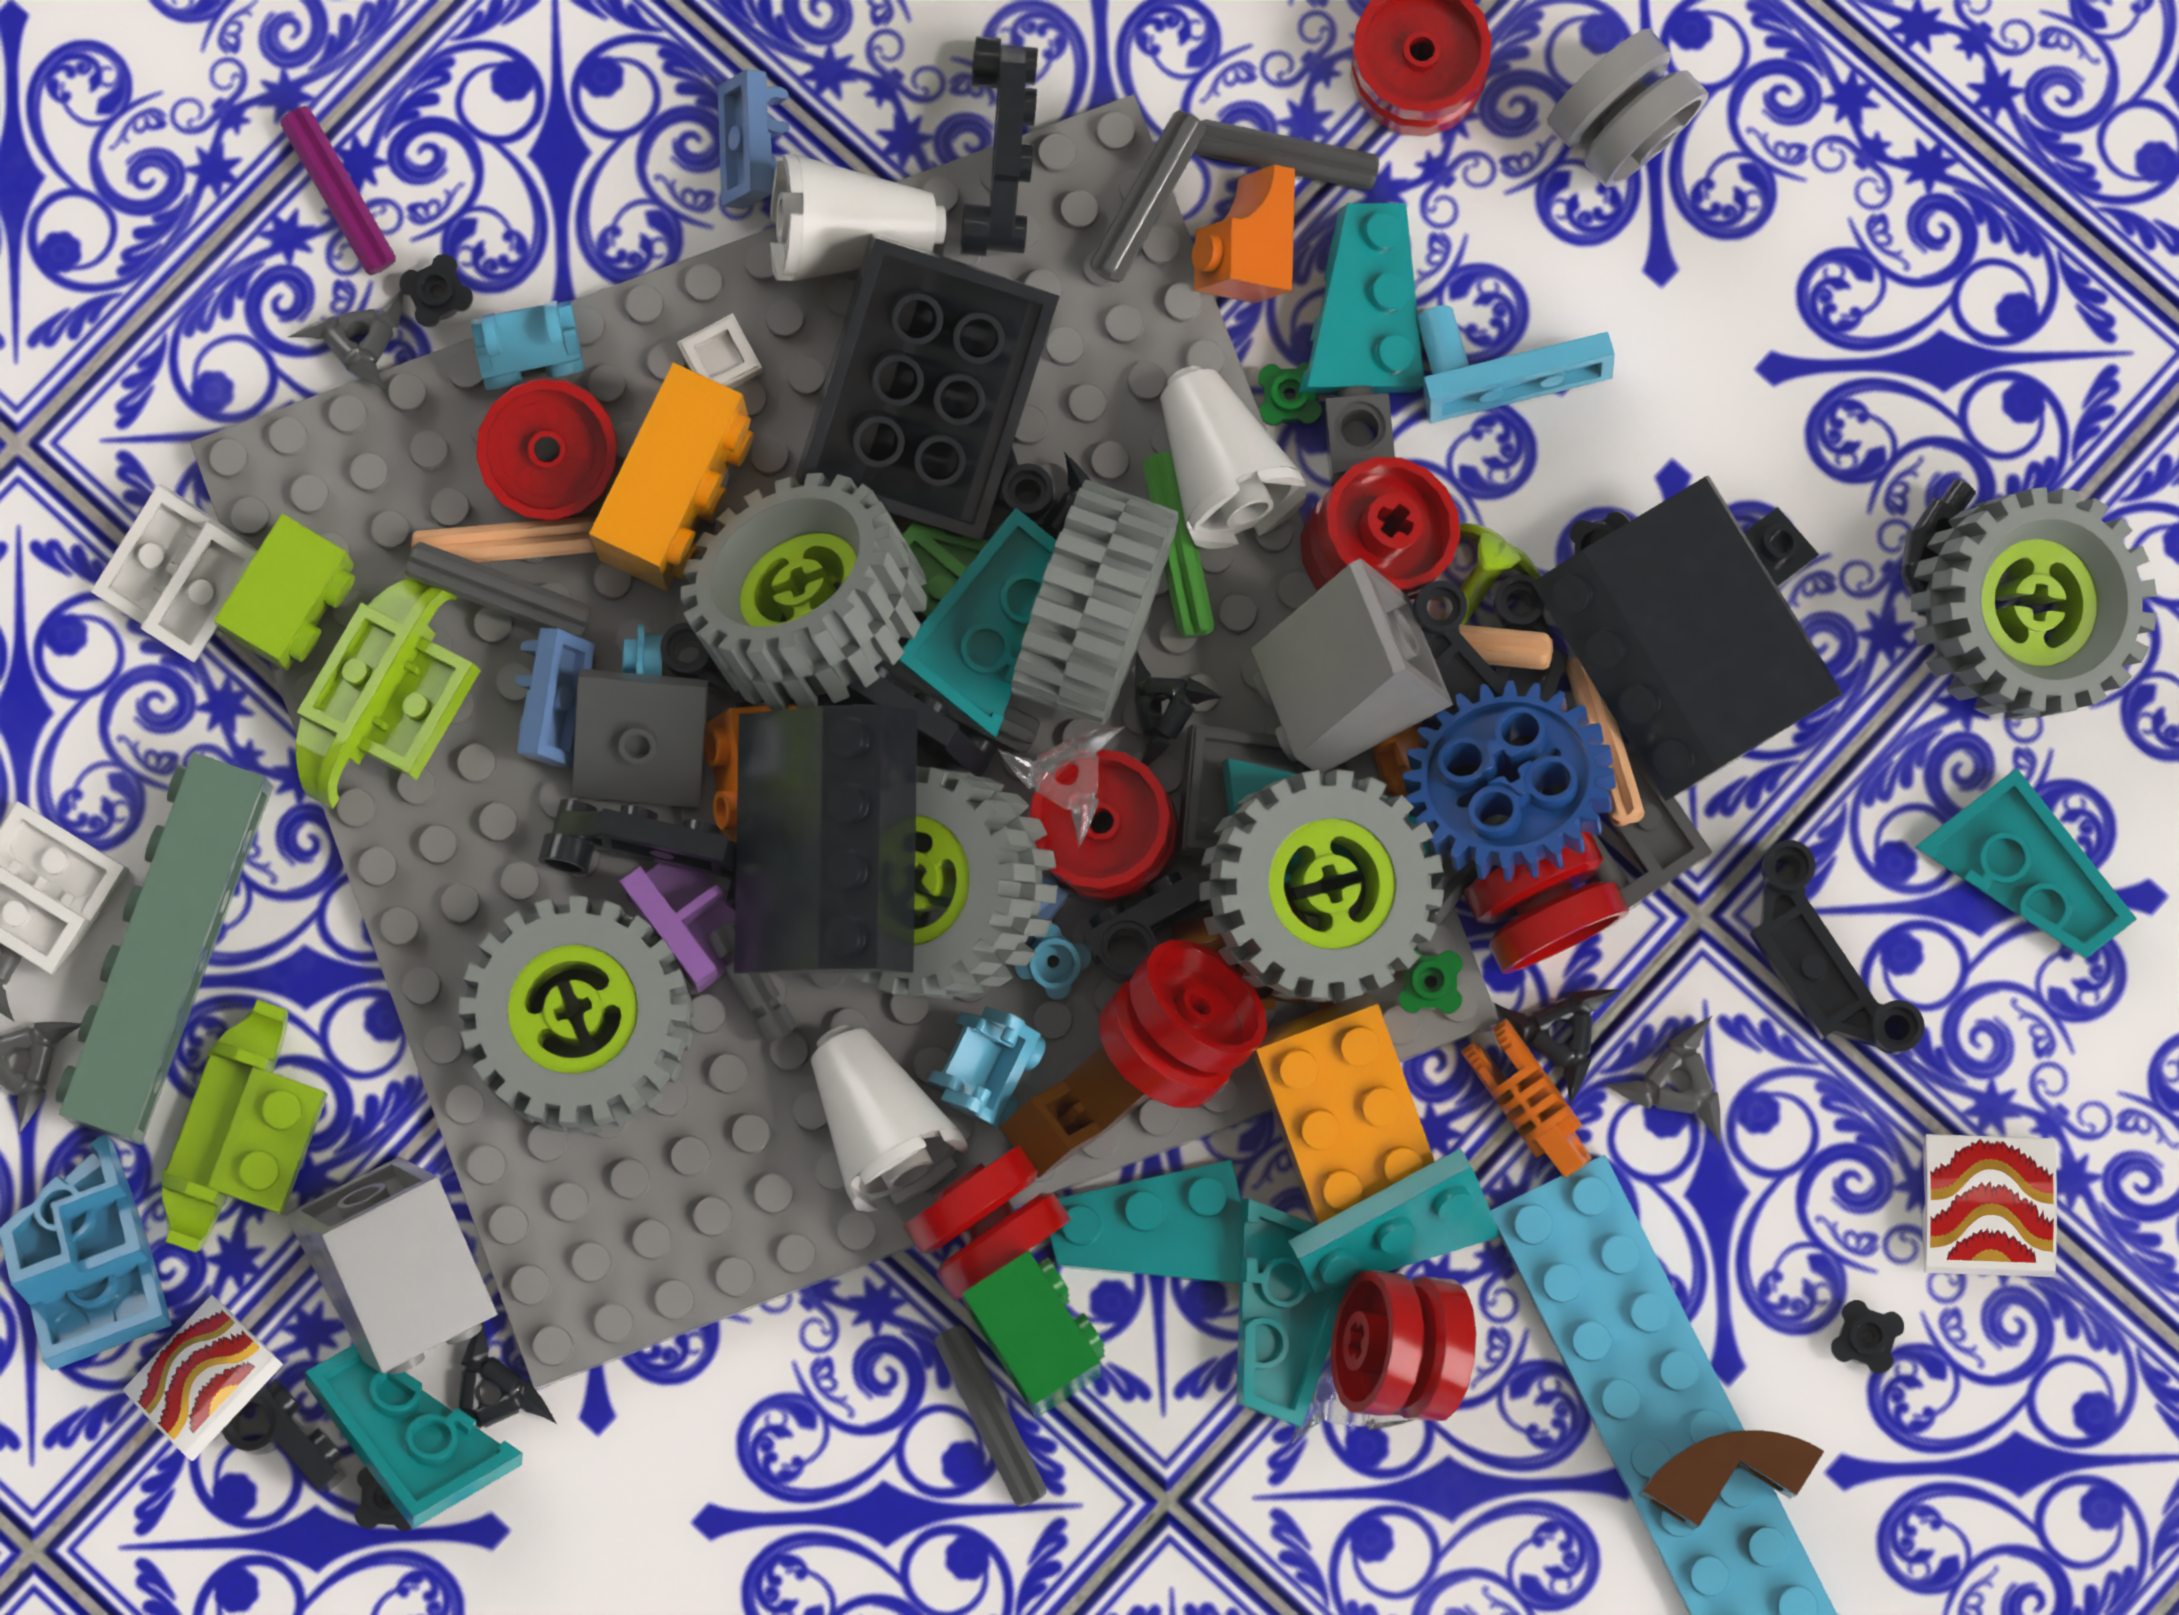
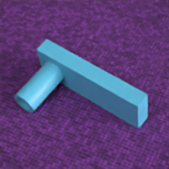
M1435 306L1424 310L1417 316L1419 330L1432 371V375L1424 377L1423 399L1430 424L1613 378L1615 353L1608 331L1469 366L1451 306Z

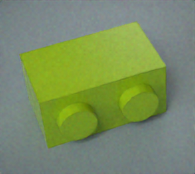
M282 513L213 621L224 635L287 672L295 659L303 662L315 647L321 634V629L316 627L328 606L337 608L350 592L355 581V575L350 572L355 564L345 550Z

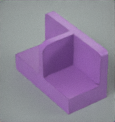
M658 863L646 873L639 866L619 881L623 895L638 915L651 925L654 933L660 939H664L674 954L683 975L697 994L726 974L724 967L727 966V963L723 957L718 959L708 941V936L715 929L730 921H735V913L726 905L724 892L718 885L714 886L704 872Z

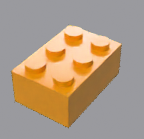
M674 362L672 363L589 533L599 561L666 592H669L675 577L682 580L686 579L683 572L687 560L696 559L699 552L695 546L696 544L693 543L694 538L703 520L713 523L725 500L727 489L722 487L721 483L730 464L737 467L741 466L754 439L755 433L748 430L751 418L748 416L742 393Z
M1367 992L1267 1030L1260 1046L1252 1055L1310 1215L1317 1225L1435 1162L1379 1004Z

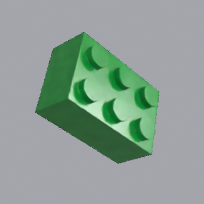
M1028 1250L964 1291L962 1296L970 1317L1037 1419L1101 1377L1100 1359L1105 1357L1103 1353L1105 1352L1103 1348L1105 1345L1084 1313L1073 1319L1065 1305L1070 1302L1068 1299L1069 1289L1051 1260L1047 1257L1037 1263Z

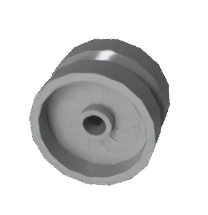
M1650 28L1640 30L1607 53L1566 92L1547 118V124L1568 147L1586 144L1594 139L1588 148L1585 166L1605 188L1614 187L1624 181L1659 154L1691 122L1708 100L1709 93L1688 70L1669 73L1662 77L1668 68L1671 51Z

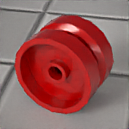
M1371 0L1356 25L1352 51L1350 79L1359 104L1375 122L1399 134L1429 136L1452 129L1474 110L1485 89L1490 65L1492 37L1484 13L1473 0ZM1421 55H1425L1430 58L1425 61L1418 60Z
M540 377L514 385L490 406L478 429L476 459L484 484L502 505L526 518L557 520L582 512L603 494L615 471L618 439L610 414L593 393L569 380ZM552 437L558 442L560 452L557 458L554 460L549 458L542 461L536 456L535 450L537 448L535 444L540 438Z
M1374 457L1351 466L1310 510L1300 535L1302 563L1313 586L1319 591L1345 567L1361 558L1408 595L1412 603L1419 591L1432 583L1453 561L1460 540L1458 510L1446 486L1427 468L1403 458Z
M1096 748L1069 755L1046 773L1032 796L1029 818L1040 819L1047 832V835L1035 841L1036 848L1052 850L1054 852L1057 868L1049 870L1063 887L1087 901L1115 904L1141 897L1146 893L1145 889L1149 885L1166 875L1177 857L1179 821L1173 801L1148 766L1124 752ZM1109 817H1113V826L1108 832L1102 834L1095 833L1094 828L1098 822L1107 826Z
M1581 831L1585 845V852L1583 854L1577 853L1566 846L1561 849L1564 867L1560 869L1555 867L1547 858L1539 860V875L1537 878H1532L1523 864L1516 865L1511 882H1506L1502 868L1499 866L1488 873L1484 879H1478L1464 889L1463 895L1477 923L1493 924L1517 915L1519 916L1496 931L1488 945L1502 974L1513 973L1553 957L1597 935L1628 915L1629 909L1615 882L1596 881L1573 889L1593 876L1604 860L1591 833Z
M1169 940L1155 946L1139 964L1132 978L1124 982L1106 1002L1098 1016L1099 1038L1112 1064L1126 1081L1146 1096L1171 1107L1196 1108L1209 1102L1228 1081L1232 1071L1242 1066L1260 1046L1267 1032L1266 1011L1255 988L1242 978L1243 974L1236 966L1228 965L1219 953L1193 941Z
M1020 1144L987 1167L983 1163L974 1167L933 1196L936 1201L933 1205L903 1225V1228L921 1253H933L958 1235L966 1245L943 1261L936 1274L954 1301L963 1297L962 1293L1021 1256L1072 1220L1053 1192L1040 1193L1016 1210L1009 1199L1032 1184L1038 1173L1037 1168Z
M1374 1270L1360 1272L1348 1284L1339 1303L1332 1333L1331 1365L1333 1384L1340 1403L1351 1413L1386 1416L1393 1415L1397 1411L1405 1419L1433 1422L1446 1421L1459 1408L1468 1390L1475 1362L1476 1326L1474 1309L1466 1289L1456 1280L1417 1277L1410 1281L1400 1273Z

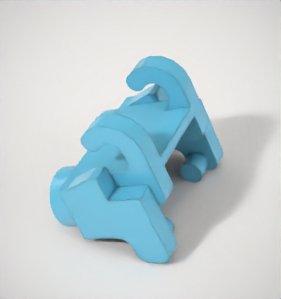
M556 300L546 302L544 305L499 314L482 315V318L472 320L471 328L475 342V351L486 390L509 387L523 382L520 371L546 367L547 377H559L574 374L585 369L572 300L559 302V305Z
M985 1006L981 1017L960 1012L955 1025L963 1030L943 1071L932 1070L927 1082L944 1092L941 1100L948 1103L949 1107L999 1130V1126L1017 1110L1018 1101L1013 1092L1023 1071H1030L1037 1066L1044 1055L1046 1044L1044 1038L1041 1037V1033L1025 1025L1024 1020L1011 1013Z

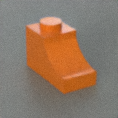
M1274 164L1238 177L1235 199L1227 216L1222 221L1195 230V243L1191 255L1194 266V291L1252 303L1261 302L1292 291L1294 168Z

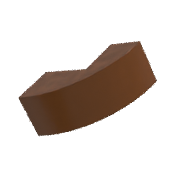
M1102 1045L1064 1080L1029 1099L1000 1125L999 1129L1013 1147L1021 1145L1038 1170L1037 1178H1040L1095 1141L1148 1100L1149 1097L1126 1081L1109 1060Z
M1742 1430L1723 1433L1693 1444L1671 1458L1650 1477L1638 1495L1694 1530L1701 1525L1737 1466L1791 1499L1798 1495L1823 1455L1824 1450L1802 1439L1778 1432Z

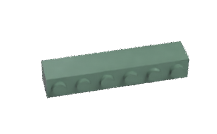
M194 752L191 754L187 767L179 765L175 770L167 793V801L173 803L166 825L165 827L157 825L147 844L145 861L151 863L143 887L139 885L133 886L124 907L123 921L128 922L129 925L121 946H111L102 966L100 980L107 984L99 1006L90 1005L80 1025L78 1041L84 1043L76 1067L68 1065L58 1084L55 1100L62 1103L59 1115L69 1122L142 1146L273 790V786L265 776Z

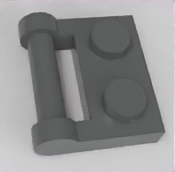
M1635 751L1628 754V759L1645 812L1644 817L1639 822L1618 827L1611 823L1608 812L1603 814L1645 874L1630 884L1598 836L1592 834L1604 858L1594 876L1597 881L1615 882L1629 911L1699 864L1712 853L1676 799L1664 800Z

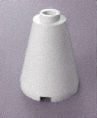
M796 154L782 155L783 161L778 160L773 180L770 207V222H776L778 243L770 242L772 270L776 281L793 282L860 269L871 233L930 252L933 251L934 244H943L946 233V210L944 206H936L933 193Z
M1189 366L1174 373L1168 379V386L1162 392L1160 400L1186 529L1190 533L1195 545L1206 549L1232 547L1239 544L1235 536L1239 532L1254 527L1258 536H1262L1291 518L1304 504L1307 497L1303 490V487H1307L1300 470L1217 371L1202 369L1200 366Z
M850 1025L836 1027L820 1037L817 1041L818 1049L811 1057V1064L846 1193L855 1209L864 1212L877 1211L878 1209L873 1200L890 1195L895 1205L900 1204L930 1189L948 1176L957 1167L951 1156L956 1150L966 1156L969 1150L962 1132L867 1029L858 1028L852 1030Z

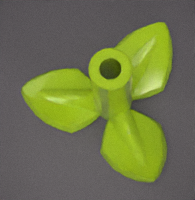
M1472 523L1459 524L1460 537L1478 542L1479 559L1460 587L1467 600V613L1461 623L1462 625H1465L1502 571L1514 569L1534 579L1541 577L1533 561L1526 553L1509 544L1492 529ZM1444 610L1443 613L1440 615V618L1443 619V620H1444L1445 615H1446V611H1445V610Z

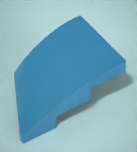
M107 1134L98 1137L90 1144L92 1153L64 1179L56 1176L40 1191L38 1198L33 1204L26 1208H21L0 1228V1239L10 1283L30 1305L42 1361L52 1371L172 1326L142 1220L114 1144Z

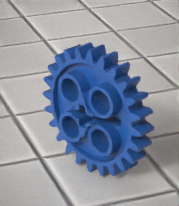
M1512 680L1507 681L1503 696L1494 697L1491 689L1486 684H1483L1480 687L1479 702L1472 704L1467 697L1459 693L1456 695L1459 712L1452 715L1442 710L1435 714L1436 723L1439 728L1438 731L1425 727H1420L1417 730L1420 745L1423 749H1408L1407 757L1412 770L1403 773L1406 792L1411 793L1405 799L1414 806L1409 812V816L1417 817L1414 820L1415 824L1426 822L1433 835L1430 843L1434 855H1442L1452 849L1451 859L1455 870L1459 871L1472 859L1475 860L1479 879H1484L1492 866L1497 865L1501 866L1505 881L1511 882L1516 865L1524 864L1531 877L1537 878L1539 875V860L1547 858L1555 867L1560 869L1564 867L1561 849L1565 846L1580 854L1585 852L1581 831L1598 835L1602 832L1600 816L1597 813L1612 811L1611 796L1607 791L1616 788L1614 769L1609 768L1613 764L1610 745L1602 744L1604 739L1602 727L1599 723L1587 725L1588 718L1585 706L1579 705L1566 713L1567 703L1564 692L1559 691L1548 702H1545L1542 698L1540 683H1534L1526 697L1517 696L1516 687ZM1520 736L1536 738L1525 746L1509 744L1513 739ZM1556 753V754H1559L1560 756H1550V755ZM1463 766H1475L1479 768L1476 772L1468 776H1456L1452 774L1455 770ZM1551 785L1567 787L1561 794L1546 796L1540 793L1544 788ZM1460 804V805H1469V806H1467V807H1465V808H1461V807H1459L1458 805ZM1494 815L1510 817L1508 821L1498 826L1483 824L1487 818Z

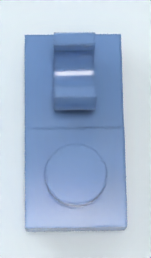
M746 69L718 85L721 207L745 209L772 194L777 162L772 154L771 139L788 131L789 123L773 120L767 112V104L778 105L787 100L788 91L778 86L767 88L765 71Z
M540 628L538 641L531 639L521 643L520 651L535 656L531 675H516L515 678L517 685L529 689L526 694L524 712L519 723L518 754L553 767L573 768L578 675L580 669H591L595 643L558 628Z

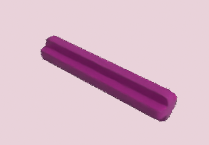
M301 106L284 115L280 120V124L365 272L369 275H375L388 269L395 263L396 256L311 109L307 106Z

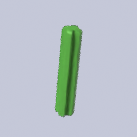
M1171 452L1153 454L1145 458L1142 463L1150 502L1179 511L1175 536L1164 567L1176 626L1180 636L1197 638L1213 632L1215 627L1199 550L1186 529Z

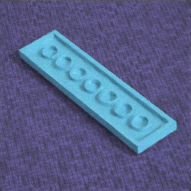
M1606 1155L1588 1162V1164L1569 1177L1562 1175L1490 1210L1500 1232V1238L1689 1615H1837L1775 1490L1739 1466L1735 1468L1701 1525L1694 1530L1638 1495L1650 1477L1678 1453L1707 1438L1744 1429Z

